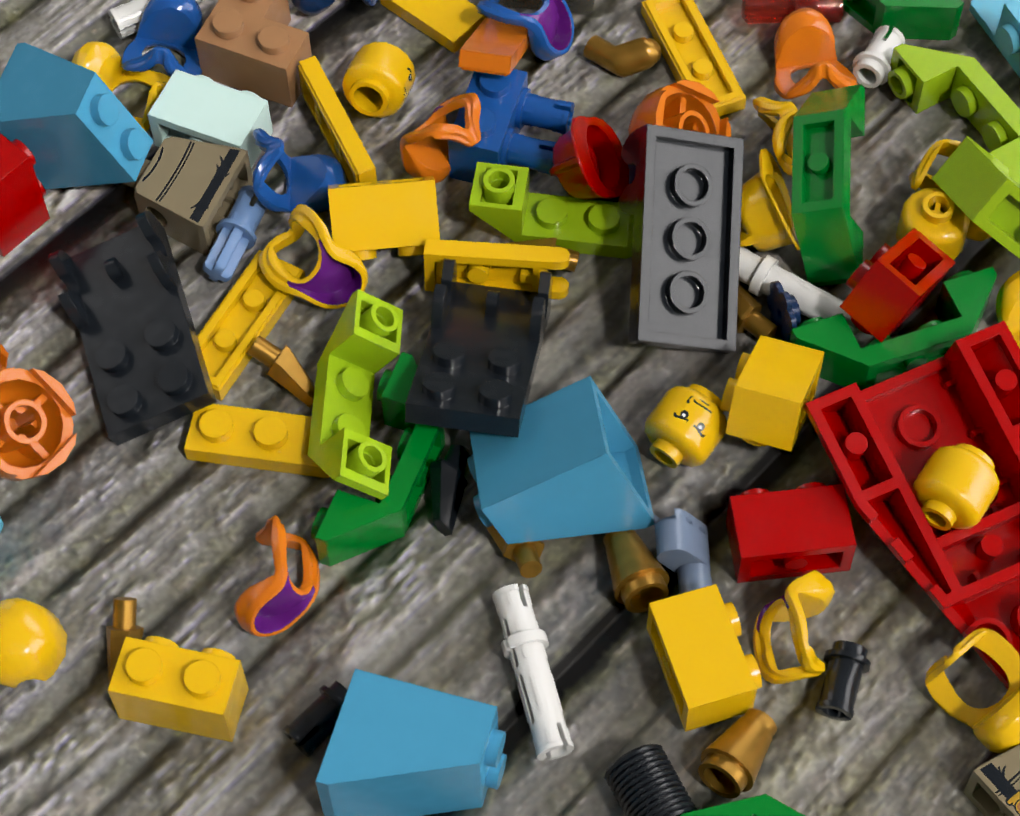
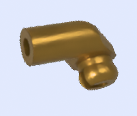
M594 35L587 42L583 56L617 76L628 77L653 67L661 57V47L652 38H636L615 46L600 36Z

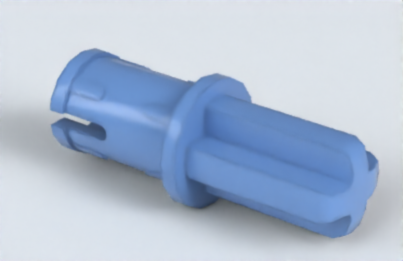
M247 185L240 188L238 197L227 218L221 219L216 226L217 237L203 263V270L212 281L228 282L231 280L245 251L251 249L256 243L255 231L267 208L258 199L253 206H250L249 203L254 195L253 186Z

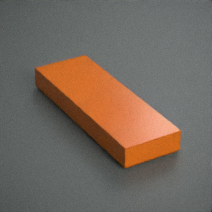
M485 18L460 48L458 67H461L462 70L502 76L510 75L530 46L527 28Z

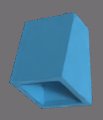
M25 42L17 43L0 77V133L8 140L18 139L28 147L36 159V164L33 166L36 177L44 188L56 189L136 182L153 139L107 85L92 70Z
M591 376L526 405L518 438L469 431L473 455L467 458L470 472L477 483L479 493L473 497L474 507L481 522L486 527L493 525L507 544L645 529L654 525V514L638 446Z
M355 669L315 781L323 815L424 816L481 808L488 788L498 790L507 760V754L502 753L506 731L498 730L497 706Z

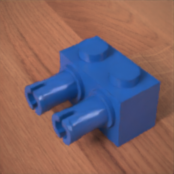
M513 69L508 76L474 71L466 93H476L481 102L479 120L481 140L472 147L448 140V155L451 167L450 178L473 183L477 162L529 167V169L550 175L549 171L554 166L553 148L556 142L527 137L519 133L524 125L552 130V132L561 134L567 133L574 115V102L555 100L532 94L531 89L528 88V72ZM465 107L459 109L454 123L465 128Z

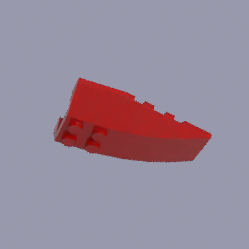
M1004 320L956 340L945 355L861 391L855 382L807 402L803 407L854 508L960 634L965 638L979 628L994 630L1003 636L1020 655V348ZM962 443L979 448L992 459L995 465L994 470L999 479L998 493L980 522L971 529L959 530L951 528L948 531L936 529L928 523L912 492L914 481L931 455L940 447L956 446ZM972 646L1008 689L1009 681L1001 666L985 652Z

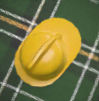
M766 148L761 149L759 154L760 171L742 185L740 246L747 247L753 245L759 252H766L794 244L796 249L800 250L795 238V227L791 215L792 204L784 178L772 154Z

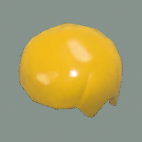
M11 598L0 601V685L16 688L19 683L27 680H48L54 675L66 656L67 634L59 619L47 608L24 598Z

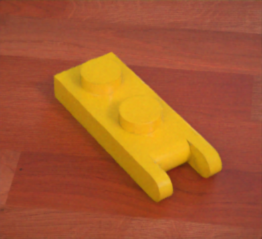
M426 239L423 254L425 291L434 292L435 285L441 284L443 262L446 258L454 259L457 262V282L538 293L540 272H548V269H566L570 264V253L563 247ZM553 276L551 299L559 300L567 297L569 282L563 277Z
M211 404L193 412L184 446L187 460L321 478L330 477L307 456L312 416L220 404Z

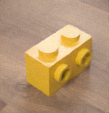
M433 176L328 185L332 240L336 246L355 253L360 260L377 258L376 249L398 248V256L423 255L426 239H440L436 185Z
M760 335L752 353L743 352L741 354L735 378L730 377L727 381L721 402V410L729 412L725 434L742 438L746 443L754 446H772L791 452L807 417L803 406L805 403L815 399L825 352Z
M717 584L649 603L647 630L685 732L744 715L748 709L753 708L757 689L762 688L760 670L753 654L744 655L737 638L742 633L738 613L732 602H723Z
M126 636L107 691L120 719L233 742L249 688L241 660H237L229 652L217 648H204L201 652L179 648L175 642L160 636H147L145 640Z

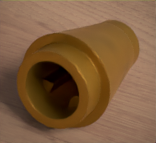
M628 530L607 533L604 536L603 543L606 547L614 596L617 602L624 604L630 612L642 613L648 611L649 603L667 598L669 593L667 587L669 575L636 531Z
M748 709L742 717L701 753L702 763L698 768V773L703 783L716 794L731 799L737 798L741 792L751 790L773 736L777 732L774 720L761 710Z

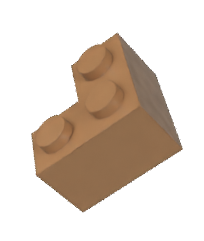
M219 0L194 38L202 75L209 77L213 81L239 90L251 91L262 98L292 108L301 94L298 72L299 61L312 57L309 32L288 26L291 21L288 0Z

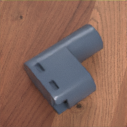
M674 508L675 515L663 519L654 515L657 560L677 573L678 594L712 585L707 526L687 511L679 508Z

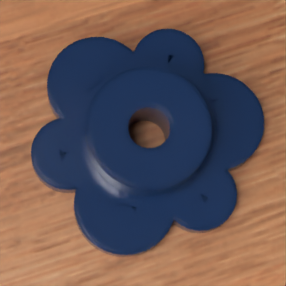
M773 281L770 283V295L767 296V305L771 312L770 319L778 326L775 335L781 336L783 341L790 342L792 329L799 326L801 322L799 304L794 295L789 294L787 291L784 292L779 281Z

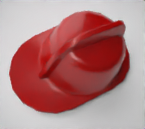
M577 116L573 118L571 130L559 137L554 145V166L549 171L550 175L558 177L563 188L572 197L584 200L617 198L621 196L625 186L629 184L628 165L620 157L622 144L612 127L603 119L597 117Z

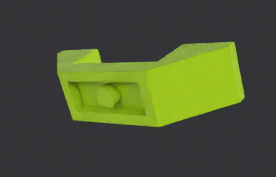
M900 44L894 47L890 63L891 71L888 73V83L894 95L899 99H904L916 114L950 98L957 113L962 117H967L980 132L984 143L991 150L989 153L1008 167V176L1020 184V109L974 57L907 44Z
M966 136L935 173L932 180L973 223L1020 259V184L1008 176V167L970 137Z
M484 162L476 163L469 211L514 242L554 237L557 238V246L579 251V254L623 259L632 257L634 215L623 213L619 207V202L594 199L584 200L567 196L529 192V167Z
M357 289L352 293L317 363L307 456L334 481L383 500L388 496L392 447L370 438L375 374L400 355L403 310Z

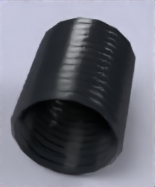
M647 744L635 748L619 757L607 768L604 778L614 793L613 795L617 798L616 801L619 803L625 816H680L683 813L697 810L661 745Z

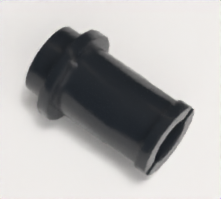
M838 640L833 643L832 649L825 651L823 660L828 664L820 698L815 708L818 713L840 721H849L853 718V709L862 674L869 672L871 665L867 659L868 650L865 647L854 642Z
M335 681L330 687L326 685L320 687L321 696L289 726L286 725L282 729L290 740L292 738L295 740L293 744L307 757H310L313 751L333 733L347 693V689L338 681Z

